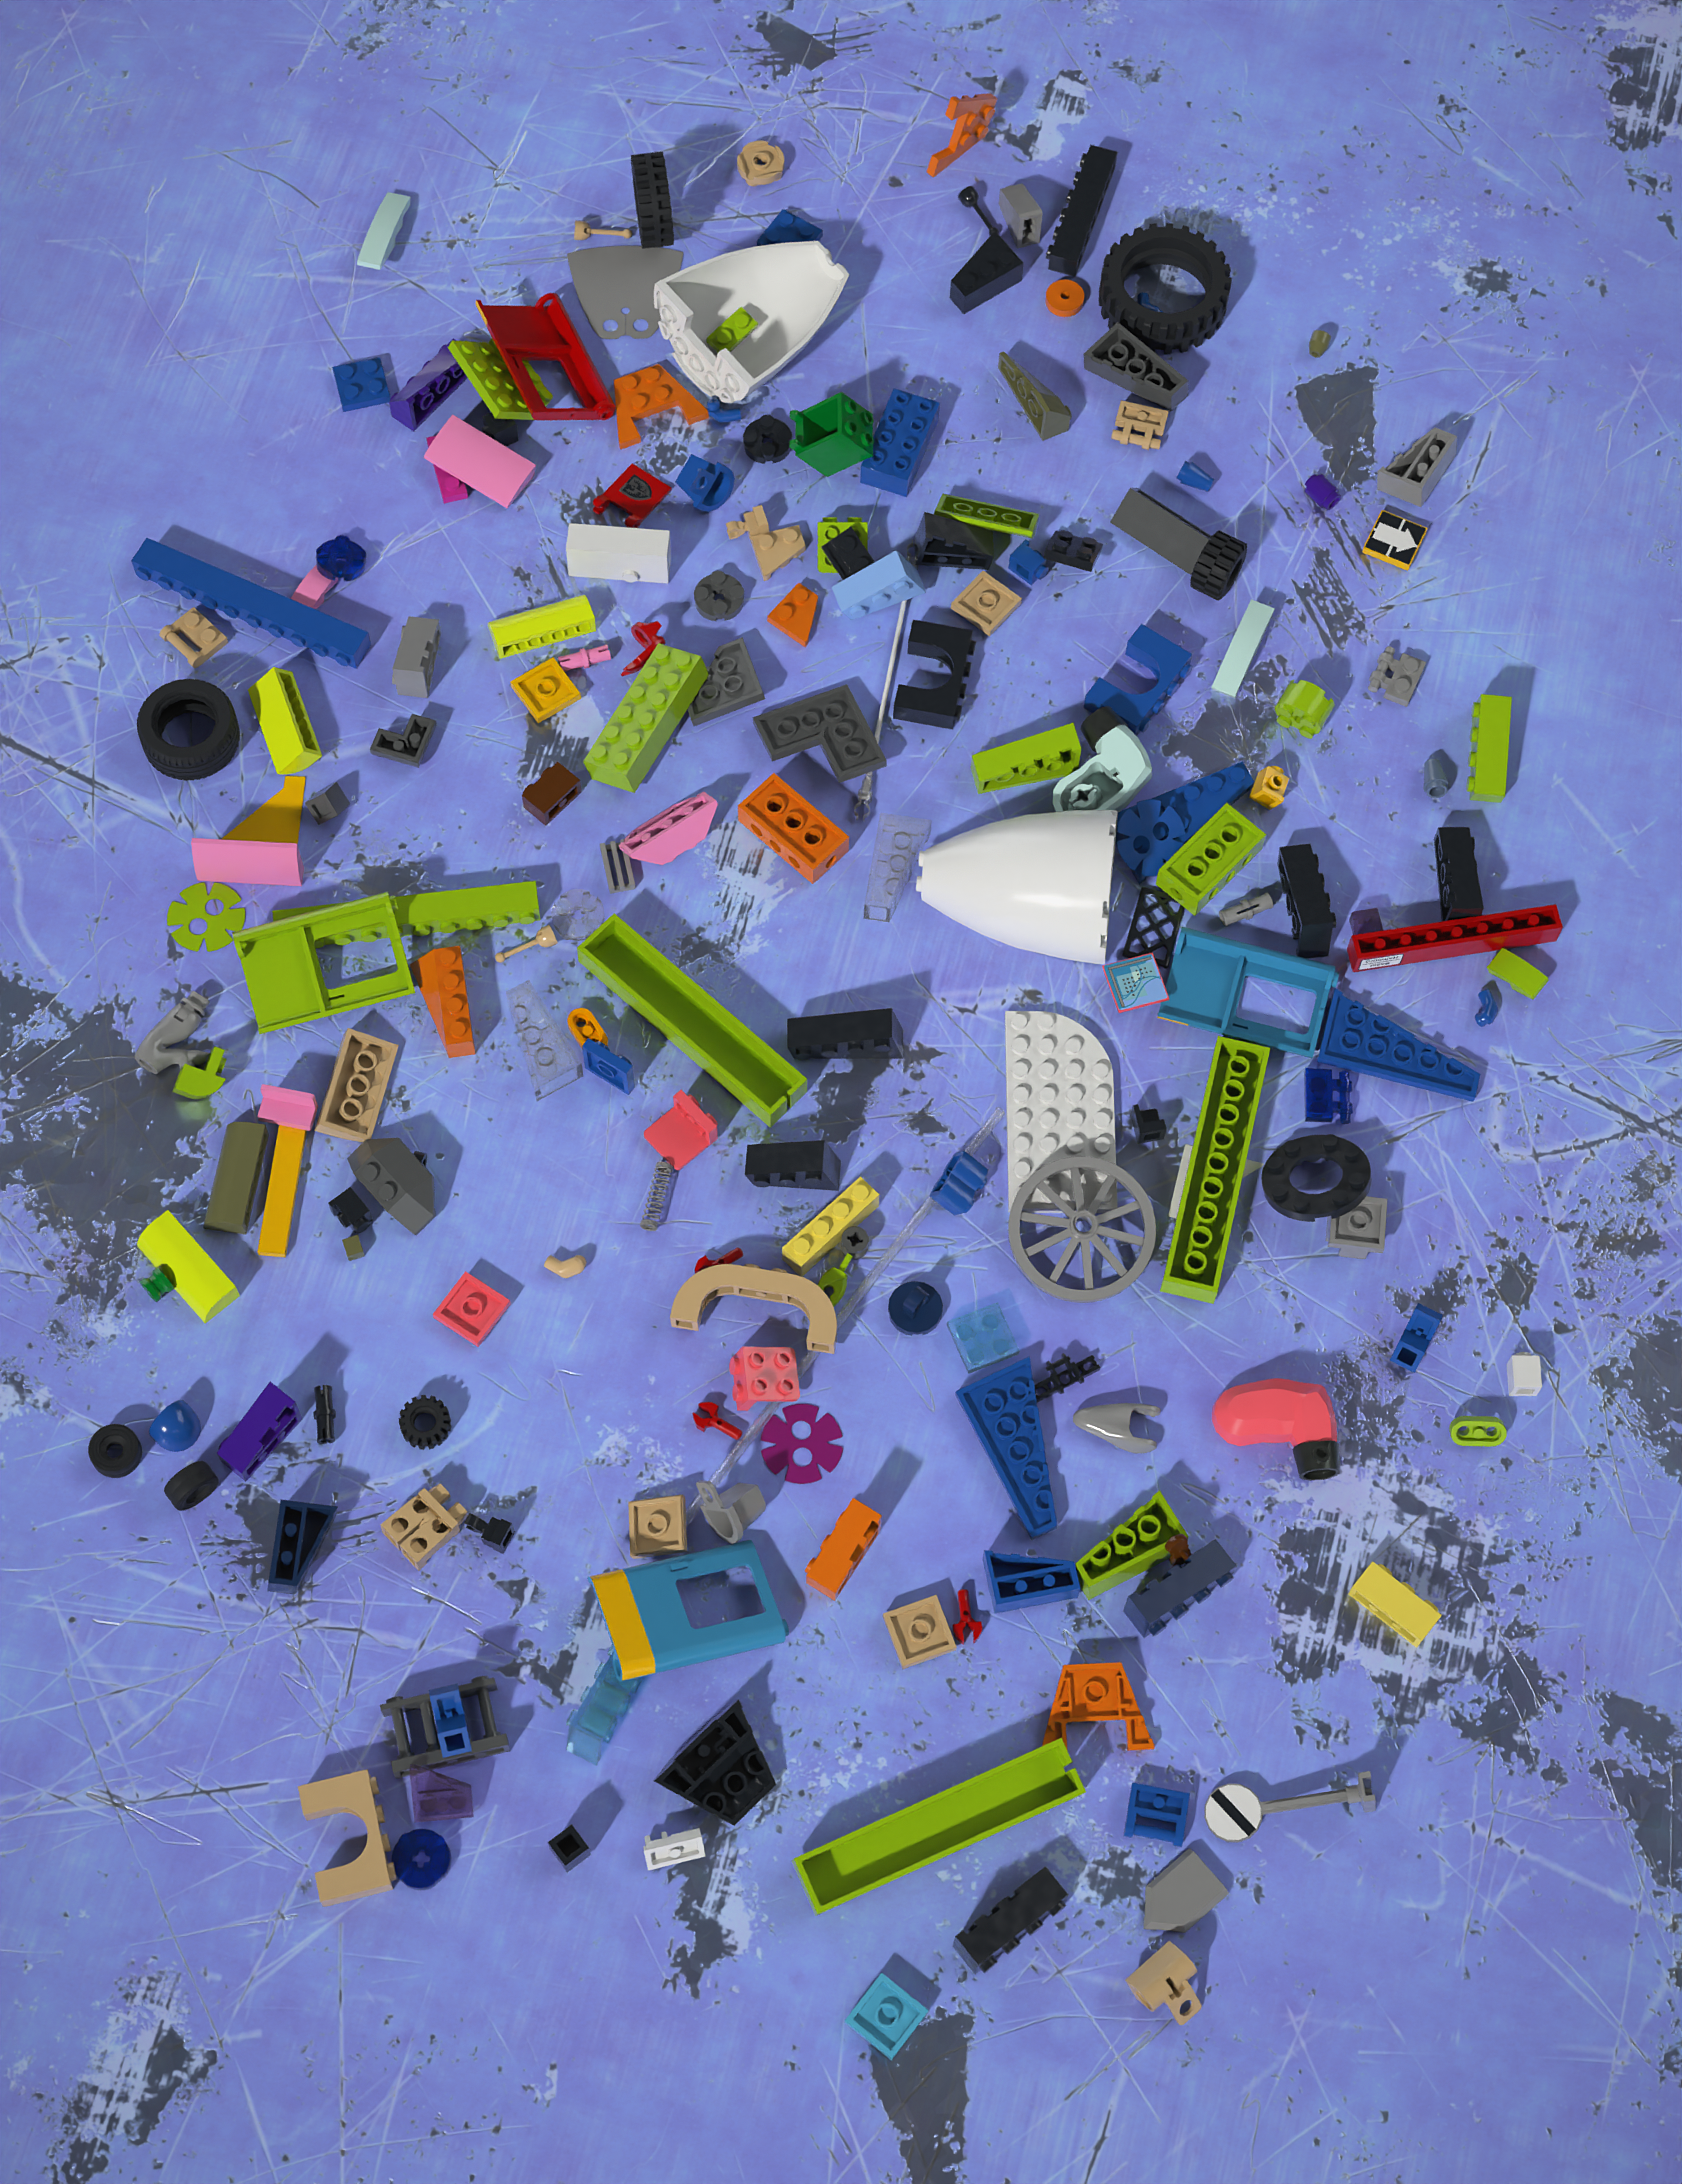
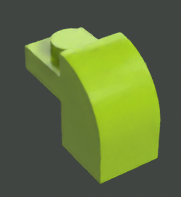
M214 1046L211 1049L204 1070L184 1064L180 1069L172 1092L191 1099H203L214 1094L226 1080L216 1075L217 1072L221 1074L226 1063V1058L222 1057L225 1050Z

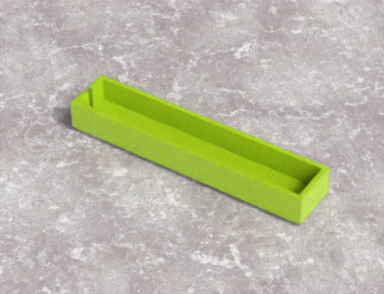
M615 913L577 947L578 961L770 1128L787 1112V1105L791 1108L807 1093V1078Z
M1062 1738L792 1860L793 1866L815 1916L1086 1793L1076 1769L1073 1768L1067 1772L1064 1770V1767L1071 1764L1072 1760Z

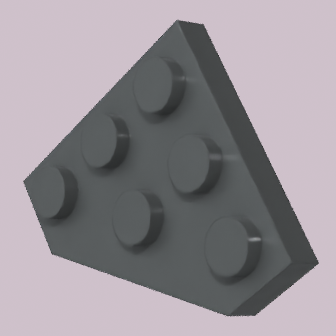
M743 638L719 646L714 653L715 659L710 667L706 666L709 675L687 709L693 726L765 699Z

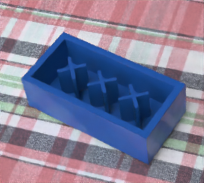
M893 389L873 436V456L863 460L861 464L860 483L907 497L938 423L940 402Z

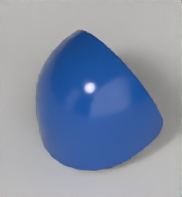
M177 1400L167 1406L155 1418L150 1426L149 1435L163 1449L173 1452L183 1451L190 1448L198 1440L201 1424L194 1410L184 1400Z

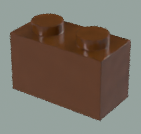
M557 762L552 767L546 768L534 784H529L524 789L522 794L523 807L546 826L582 792L580 779Z

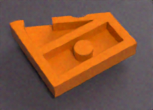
M798 582L767 616V621L806 647L818 604V595Z

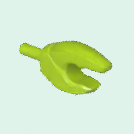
M848 1253L839 1268L832 1267L827 1270L817 1284L823 1291L827 1287L834 1289L833 1294L830 1296L833 1307L842 1299L847 1287L848 1275L844 1271L853 1257Z

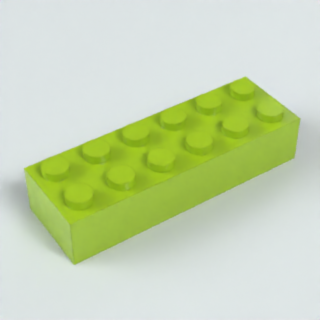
M660 643L657 644L583 760L593 780L632 793L636 792L709 675L701 656Z

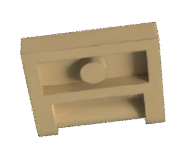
M195 607L191 608L171 625L163 627L159 633V636L164 641H169L188 659V663L193 668L202 665L228 644L227 637ZM182 632L200 651H193L177 635Z

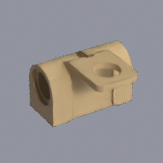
M1170 1941L1163 1945L1126 1979L1135 1998L1145 2007L1154 2012L1162 2003H1165L1180 2025H1184L1202 2007L1191 1985L1188 1983V1980L1197 1973V1969L1187 1955ZM1191 2000L1190 2009L1180 2014L1181 2005L1185 2001Z

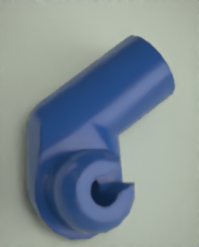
M1490 989L1483 990L1478 994L1483 1008L1480 1013L1475 1015V1020L1481 1027L1493 1023L1498 1014V1007Z

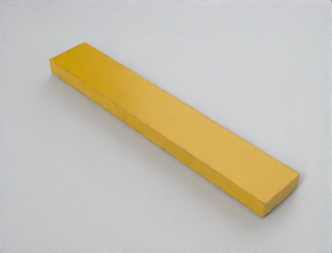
M279 1125L257 1251L258 1255L286 1258L307 1130Z

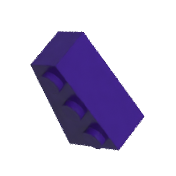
M269 1382L230 1436L225 1438L219 1445L217 1455L220 1461L246 1482L302 1420L296 1402L272 1382Z

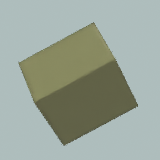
M358 1235L342 1239L349 1261L365 1256Z

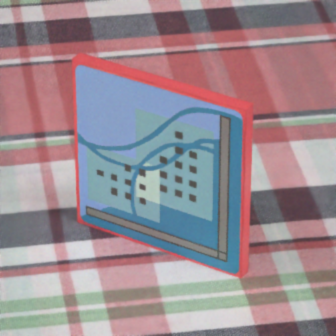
M1153 953L1102 966L1118 1013L1169 1000Z

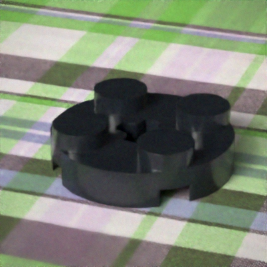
M763 415L760 419L751 422L743 433L745 452L755 462L765 464L764 461H773V463H778L785 459L791 451L789 442L792 440V432L784 422L773 418L771 415ZM767 437L772 438L773 443H763V439Z

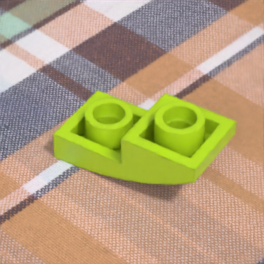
M1504 948L1498 952L1487 966L1489 973L1510 983L1513 990L1532 1000L1549 981L1548 977L1538 969Z

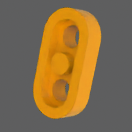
M577 1008L570 1012L567 1018L568 1028L581 1048L588 1038L594 1042L600 1041L608 1047L606 1033L588 1009ZM579 1022L586 1023L583 1027L577 1026Z

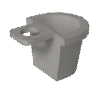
M699 1480L696 1482V1486L704 1500L700 1508L715 1533L730 1544L741 1540L743 1531L766 1509V1504L758 1485L738 1483L718 1495L710 1481ZM705 1488L710 1492L713 1499L708 1496Z

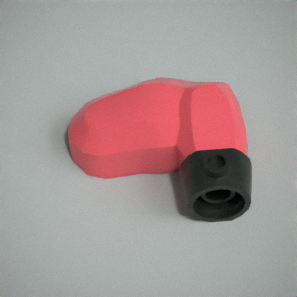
M1274 1378L1234 1386L1218 1396L1212 1407V1422L1216 1432L1227 1443L1245 1446L1263 1442L1285 1443L1290 1441L1294 1447L1292 1450L1301 1479L1309 1481L1325 1480L1335 1477L1340 1473L1337 1422L1332 1402L1325 1387L1322 1385Z

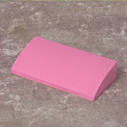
M454 415L448 419L424 455L426 460L507 509L534 477L536 468L534 463Z
M192 838V857L197 881L302 886L304 866L298 844Z

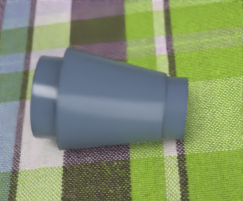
M1429 759L1424 764L1423 790L1431 798H1440L1447 793L1449 783L1440 765V761L1438 759Z

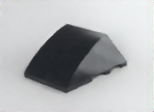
M739 1699L711 1719L667 1762L654 1779V1782L733 1826L776 1785L765 1757L754 1738L753 1730L743 1713Z

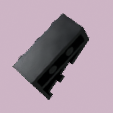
M825 1140L747 1145L745 1176L753 1185L757 1187L774 1186L839 1191L841 1160Z

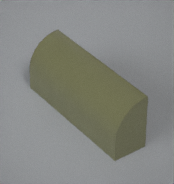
M233 1122L227 1125L203 1229L247 1234L269 1137L265 1124Z

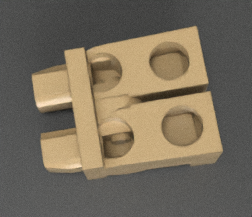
M441 1483L429 1491L423 1488L417 1496L413 1497L380 1524L382 1533L399 1551L401 1550L402 1554L418 1571L427 1564V1560L460 1532L459 1525L468 1516L467 1510L458 1502L448 1511L444 1509L442 1504L450 1498V1493Z

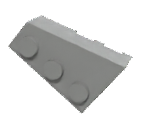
M1436 427L1412 444L1410 450L1403 455L1400 453L1396 456L1393 463L1386 468L1383 466L1378 470L1377 490L1422 507L1456 456L1457 436Z
M408 616L406 626L403 625L400 646L392 668V684L396 685L398 695L428 698L441 636L439 620Z

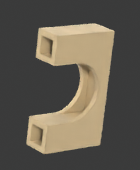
M368 1769L298 1786L303 1815L307 1821L337 1813H349L362 1819L367 1827V1843L365 1849L356 1860L343 1866L315 1872L319 1899L323 1907L394 1890L392 1881L397 1880L394 1863H388L386 1852L391 1851L388 1834H382L380 1823L385 1822L382 1805H376L375 1795L380 1794L376 1776L371 1777Z

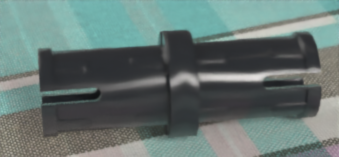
M323 1385V1390H321V1386H316L314 1388L316 1410L313 1412V1416L317 1420V1443L326 1444V1439H328L330 1444L335 1442L333 1419L336 1417V1411L332 1407V1386Z

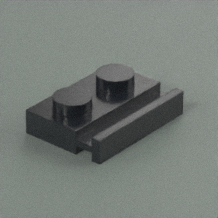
M849 527L821 547L842 580L874 563V560L852 527Z

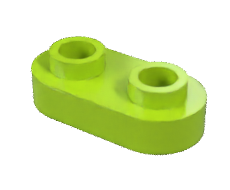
M1459 1416L1449 1426L1452 1440L1461 1446H1498L1507 1436L1503 1421L1492 1416ZM1467 1426L1465 1430H1459L1460 1427ZM1489 1427H1495L1493 1431H1486Z

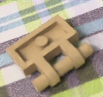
M1121 400L1115 426L1123 427V431L1113 429L1111 439L1120 441V444L1128 445V443L1142 446V449L1149 450V448L1159 450L1161 440L1154 439L1152 436L1153 434L1163 436L1169 411ZM1131 429L1145 432V435L1132 434Z

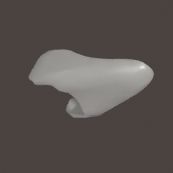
M1141 1403L1099 1405L1076 1411L1073 1415V1422L1079 1428L1110 1442L1120 1449L1132 1453H1147L1157 1448V1442L1152 1439L1133 1437L1129 1428L1132 1412L1155 1417L1160 1415L1161 1410L1156 1406Z

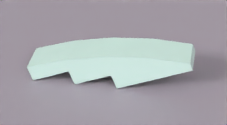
M387 192L370 225L357 260V265L381 270L394 249L395 237L403 226V216L410 207L409 196Z
M1251 599L1211 687L1212 690L1236 698L1275 608Z

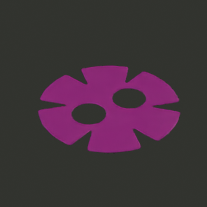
M809 1404L787 1406L782 1409L787 1424L773 1415L767 1421L762 1431V1441L776 1444V1446L761 1450L766 1465L775 1475L789 1465L785 1480L788 1482L807 1484L821 1480L822 1477L817 1463L828 1472H832L841 1458L843 1447L827 1443L842 1437L840 1427L829 1413H826L815 1423L819 1409L817 1406ZM798 1421L807 1422L811 1427L810 1436L803 1440L796 1439L791 1432L794 1423ZM807 1448L810 1450L812 1461L809 1465L801 1467L794 1463L792 1457L796 1449Z

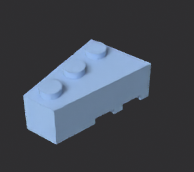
M897 550L832 586L841 612L851 620L926 593L916 567Z

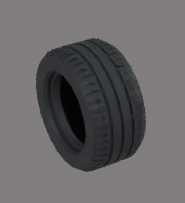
M199 679L175 680L154 690L146 698V701L143 702L137 717L138 736L148 761L163 775L178 780H199L216 774L234 757L240 741L239 724L231 701L217 686ZM198 712L206 714L216 724L212 734L204 742L193 747H177L170 745L162 739L166 725L174 717L183 713Z

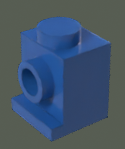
M1025 539L1010 554L1008 569L1032 585L1037 579L1041 580L1045 577L1049 567L1045 565L1046 559L1043 558V555L1039 551L1031 549L1029 547L1030 542Z

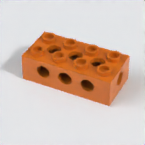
M775 773L738 805V821L812 884L849 851V836Z

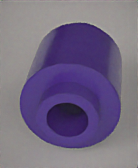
M1314 474L1305 483V493L1321 508L1330 510L1341 499L1339 490L1323 474Z

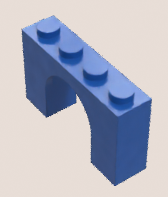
M1143 624L1138 627L1128 640L1125 655L1150 669L1157 679L1156 686L1142 694H1130L1099 677L1086 694L1084 708L1091 713L1105 706L1111 707L1136 736L1140 731L1144 733L1151 723L1150 718L1152 715L1160 713L1165 704L1164 700L1168 695L1170 697L1173 696L1179 686V680L1181 678L1185 679L1193 667L1190 664L1192 658L1190 652Z

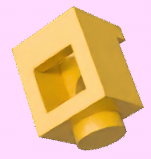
M1267 766L1258 772L1249 798L1269 810L1273 809L1284 801L1283 795L1289 777L1283 775L1284 770L1282 768Z

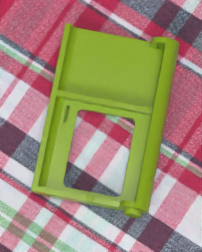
M388 892L232 932L234 944L247 982L259 1034L415 993L394 911L399 910L395 895L389 896ZM385 923L396 959L397 971L342 987L327 989L315 949V941L370 925Z

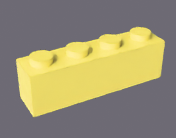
M860 1176L782 1247V1260L799 1276L805 1275L841 1242L842 1234L846 1229L853 1226L857 1227L879 1207L880 1194Z

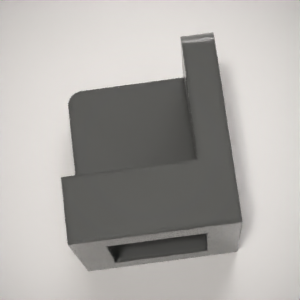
M335 782L314 794L305 802V805L317 824L320 825L338 816L350 805V802L338 783Z

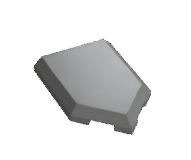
M1190 1848L1145 1887L1144 1929L1186 1933L1229 1894L1226 1887Z

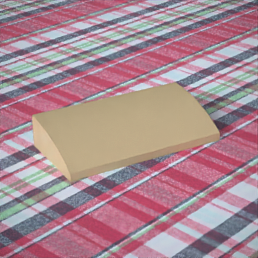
M350 1028L346 1030L314 1131L358 1142L371 1139L399 1045Z

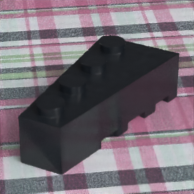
M1438 827L1434 837L1442 921L1482 916L1484 906L1477 873V861L1474 856L1475 840L1474 837H1471L1469 827Z
M892 1008L787 1019V1048L793 1058L799 1060L903 1059V1029Z
M1046 1866L1014 1891V1896L1011 1898L1008 1896L996 1904L991 1910L992 1914L989 1916L982 1915L974 1921L967 1934L963 1930L955 1936L953 1948L974 1974H977L980 1970L983 1973L988 1972L998 1963L995 1959L1003 1951L1007 1955L1021 1944L1018 1940L1026 1932L1031 1936L1044 1925L1041 1921L1048 1914L1054 1917L1066 1907L1064 1901L1067 1899L1068 1894Z

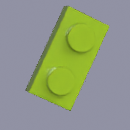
M740 307L707 337L706 342L717 353L724 348L731 352L758 327V322Z

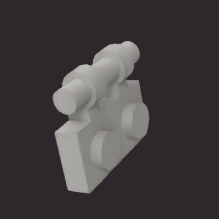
M1388 646L1377 660L1378 666L1376 671L1371 673L1368 689L1371 692H1377L1379 687L1386 689L1383 698L1407 707L1426 662L1402 653L1398 661L1393 658L1395 649ZM1387 669L1394 671L1392 678L1385 676Z

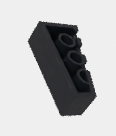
M1310 844L1279 847L1277 866L1283 894H1286L1288 916L1292 915L1293 928L1291 931L1293 940H1299L1296 955L1305 959L1328 956L1332 929L1336 928V916L1334 912H1330V896L1328 892H1324L1325 882L1323 873L1318 872V856L1316 853L1313 854Z

